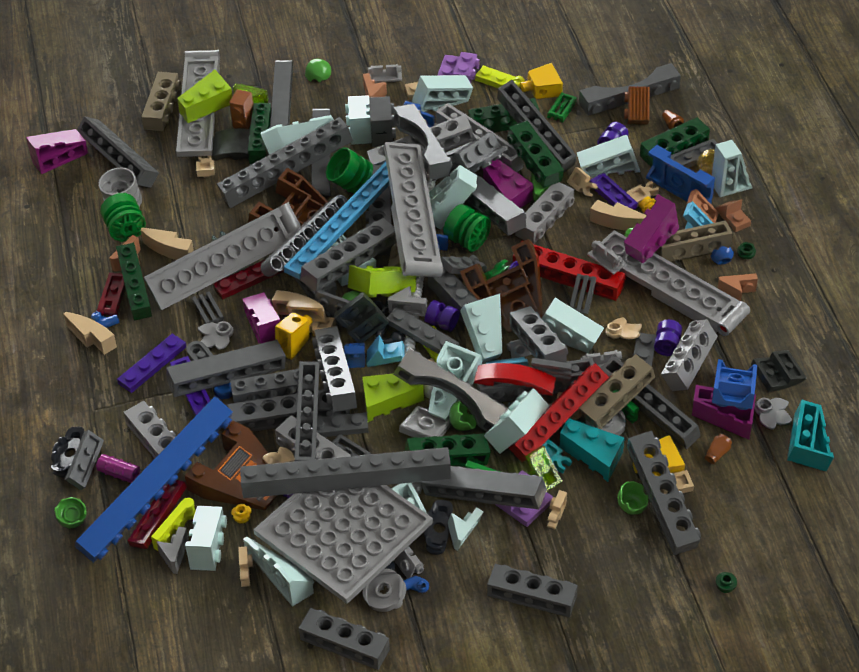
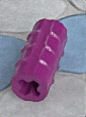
M105 454L100 456L96 464L97 471L130 483L141 472L139 466Z

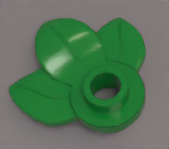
M508 260L499 261L493 269L486 272L487 280L506 271L509 266H505Z

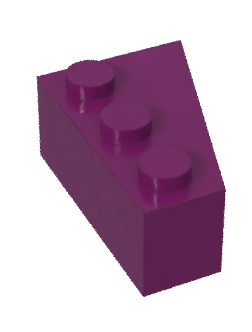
M499 159L491 160L492 164L483 168V179L497 191L503 193L507 199L513 201L519 208L533 200V184Z
M264 292L243 298L244 312L258 344L276 340L275 326L280 322V318L274 310L271 300L266 297Z

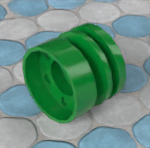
M346 147L339 149L333 154L326 168V178L351 194H355L373 175V164Z
M114 194L108 197L101 205V216L110 236L114 240L124 242L132 235L136 237L141 235V228H145L146 221L136 199L131 194Z
M459 204L448 215L444 224L443 235H447L448 239L452 242L459 243L461 247L474 252L487 239L491 228V220L489 217L475 212L474 209L467 205Z

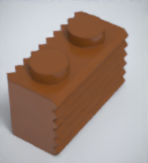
M630 86L628 92H625L624 101L628 102V109L624 110V119H628V124H649L650 87Z
M236 90L232 99H230L231 101H229L232 126L234 129H249L252 120L253 96L251 92Z

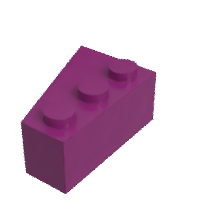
M76 129L26 137L32 163L41 174L88 154L86 140Z
M658 194L655 197L656 203L651 210L647 208L644 214L647 216L642 223H637L624 241L626 254L641 263L651 258L654 252L660 246H663L666 240L679 229L675 203Z
M696 385L692 416L750 440L756 394L754 395L753 408L740 410L734 406H717L712 403L714 388Z

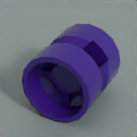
M612 122L599 137L598 145L624 135L629 136V132L623 124Z
M433 300L426 310L425 322L433 326L439 325L440 329L451 332L457 325L460 311L452 306L446 307L444 303Z
M668 319L658 324L657 337L654 342V349L658 354L672 356L682 334V326L678 322Z

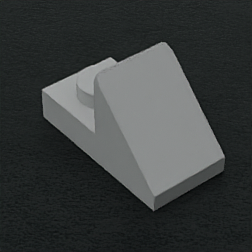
M411 286L388 298L389 313H392L398 307L411 315L425 316L427 298L411 297Z
M178 527L176 534L172 535L171 543L157 541L161 557L174 574L178 573L186 550V541H189L187 528Z

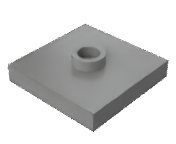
M417 406L400 425L399 432L418 438L443 436L452 424L450 418L445 421L429 414L428 409Z

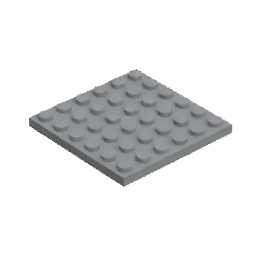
M339 453L335 458L346 457V456H344L343 454ZM387 485L295 493L254 528V534L348 604L433 523V518Z

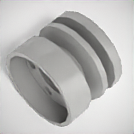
M122 167L114 168L104 173L99 179L98 186L104 201L114 194L127 193L136 199L140 207L142 195L136 177L131 170Z

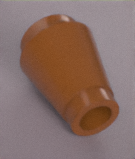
M665 110L662 114V118L669 130L684 123V119L670 110Z
M724 434L715 436L705 459L709 463L715 464L731 449L732 441Z

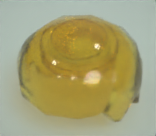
M714 149L702 152L697 162L698 169L712 175Z

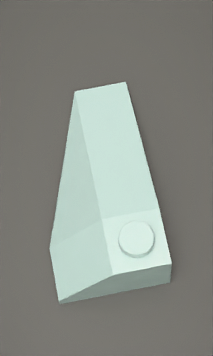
M329 115L313 118L309 122L304 123L297 121L293 122V125L282 126L280 124L261 132V136L270 155L334 119Z
M447 341L437 356L436 362L442 369L453 373L457 378L471 385L474 383L478 366L483 365L480 354ZM433 387L428 413L447 421L451 406L456 402H460V400L440 388Z
M249 537L244 538V545L247 546L248 554H252L255 563L292 607L314 593L312 577L305 574L304 571L292 562Z

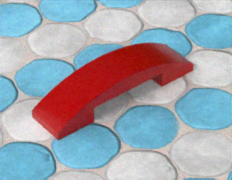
M489 363L478 366L474 383L494 386L495 382L527 386L533 387L539 394L552 396L556 378L546 372L524 365Z

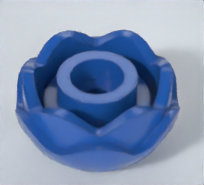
M722 246L718 250L714 249L712 251L711 259L718 265L727 264L732 260L734 251H732L731 247Z

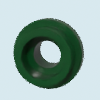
M744 242L738 247L737 254L743 259H751L755 256L756 249L752 243Z
M722 572L717 575L715 583L721 592L729 593L736 588L737 578L732 573Z

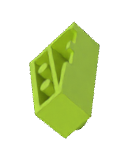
M214 69L177 99L181 116L187 123H190L229 106V101H231L230 99L233 96L231 87Z
M349 265L348 288L364 292L368 297H377V294L392 296L393 293H398L411 286V292H415L417 276H405L402 273L401 267L384 266L383 268L366 266V269H362L355 265Z
M393 374L362 377L368 422L372 421L373 417L381 414H390L391 410L399 407L403 409L424 401V386L421 384L410 385Z

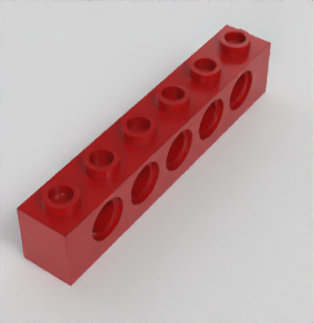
M533 244L539 256L540 277L574 287L577 273L590 277L593 276L597 278L593 294L617 301L625 285V273L618 271L613 275L601 265ZM513 254V262H515L517 260L515 255ZM581 280L580 290L582 289L583 280ZM591 281L587 283L586 292L589 291Z
M596 363L589 366L547 408L531 429L522 438L508 447L521 462L528 460L609 378L608 375Z

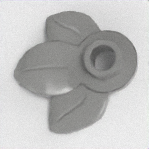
M226 321L219 322L218 324L210 322L198 327V330L205 335L201 342L207 348L216 346L218 350L223 349L229 344V337L233 335V327Z
M761 398L755 403L754 410L760 416V422L766 428L775 429L776 424L786 425L792 421L790 415L784 410L789 404L784 399L773 398L770 400L768 398Z

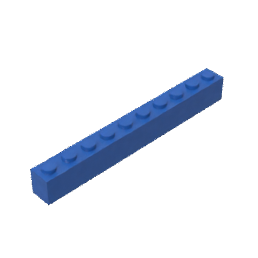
M215 396L76 540L75 547L93 563L97 559H103L108 553L107 548L112 543L116 545L123 537L121 533L126 528L130 530L135 525L137 516L140 513L144 515L151 507L149 504L154 499L157 501L164 494L165 491L163 489L168 484L172 486L178 479L177 474L181 470L185 472L190 467L192 458L195 455L199 457L206 449L204 446L208 442L212 443L218 437L219 433L217 432L221 428L226 429L232 422L231 416L233 411Z

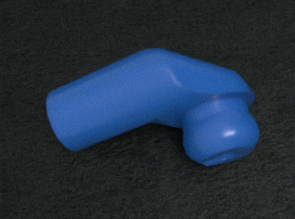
M96 311L91 315L94 321L106 328L120 323L117 314L106 318Z
M413 576L403 580L406 584V591L412 589L424 593L429 589L428 581L421 577Z

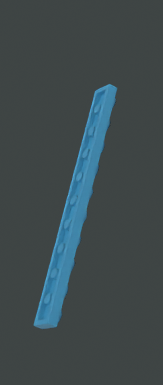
M386 162L284 266L285 273L300 279L301 266L315 259L318 255L325 253L390 185Z

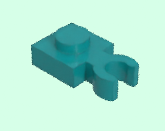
M549 439L534 453V456L547 466L556 465L557 471L562 474L566 469L562 466V463L570 466L572 463L569 457L561 456L563 450Z

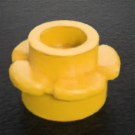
M649 196L645 197L639 204L641 211L645 213L647 208L651 210L656 200Z
M238 504L231 511L233 518L238 523L247 522L252 513L251 508L245 504Z

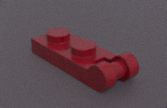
M109 273L97 308L101 316H113L115 314L118 316V309L126 288L123 274Z

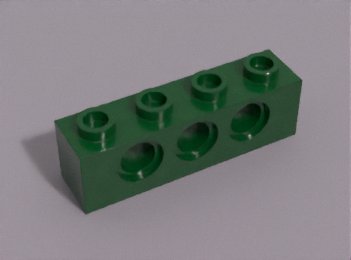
M529 99L533 103V105L540 111L536 99ZM502 104L468 110L470 118L493 131V133L509 130V127L518 124Z
M253 103L248 145L250 165L269 155L261 132L270 128L271 103Z
M696 117L642 142L640 145V157L652 167L653 157L649 156L648 152L656 145L666 149L673 155L709 141L710 128Z
M528 120L509 127L507 141L516 150L518 157L522 158L526 168L533 173L535 180L543 188L561 182L564 173L563 167Z
M135 243L116 246L134 321L152 317Z
M485 434L407 438L404 450L414 451L448 447L450 464L454 467H465L467 461L487 465L491 453L488 441L484 437Z

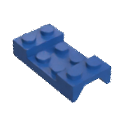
M658 145L648 152V155L653 157V165L646 175L648 180L685 201H688L690 192L697 189L712 204L715 177L701 169L695 173L671 159V152Z
M718 359L712 403L720 407L734 406L740 410L752 409L757 365L753 364L746 371L727 368L723 360Z

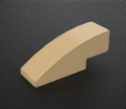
M597 200L590 208L591 222L627 231L628 228H634L637 223L641 224L647 216L618 202L613 207Z
M141 228L143 243L161 255L178 260L194 251L192 240L178 238L177 232Z
M277 290L272 298L277 314L290 315L291 313H296L300 316L307 314L312 318L313 322L327 321L323 305L307 296Z
M70 312L63 314L66 326L87 348L94 344L105 355L117 347L114 334L103 325L78 314Z

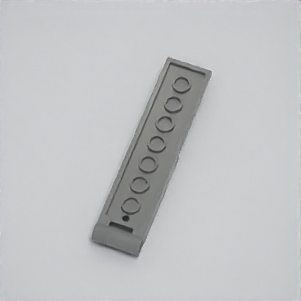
M219 50L185 51L182 94L214 69L219 73ZM216 112L190 123H187L180 114L176 148L177 157L212 156Z
M385 142L384 152L393 201L391 211L402 273L405 276L441 277L443 265L440 258L421 147L417 144Z
M288 202L143 278L160 310H163L274 252L301 225Z
M615 230L602 241V244L608 250H611L617 256H621L622 260L627 263L624 268L619 270L620 272L625 273L627 277L652 290L651 296L693 320L707 319L715 333L719 332L723 336L729 335L750 313V307L745 302L735 299L656 253L644 263L627 255L624 241L627 237Z

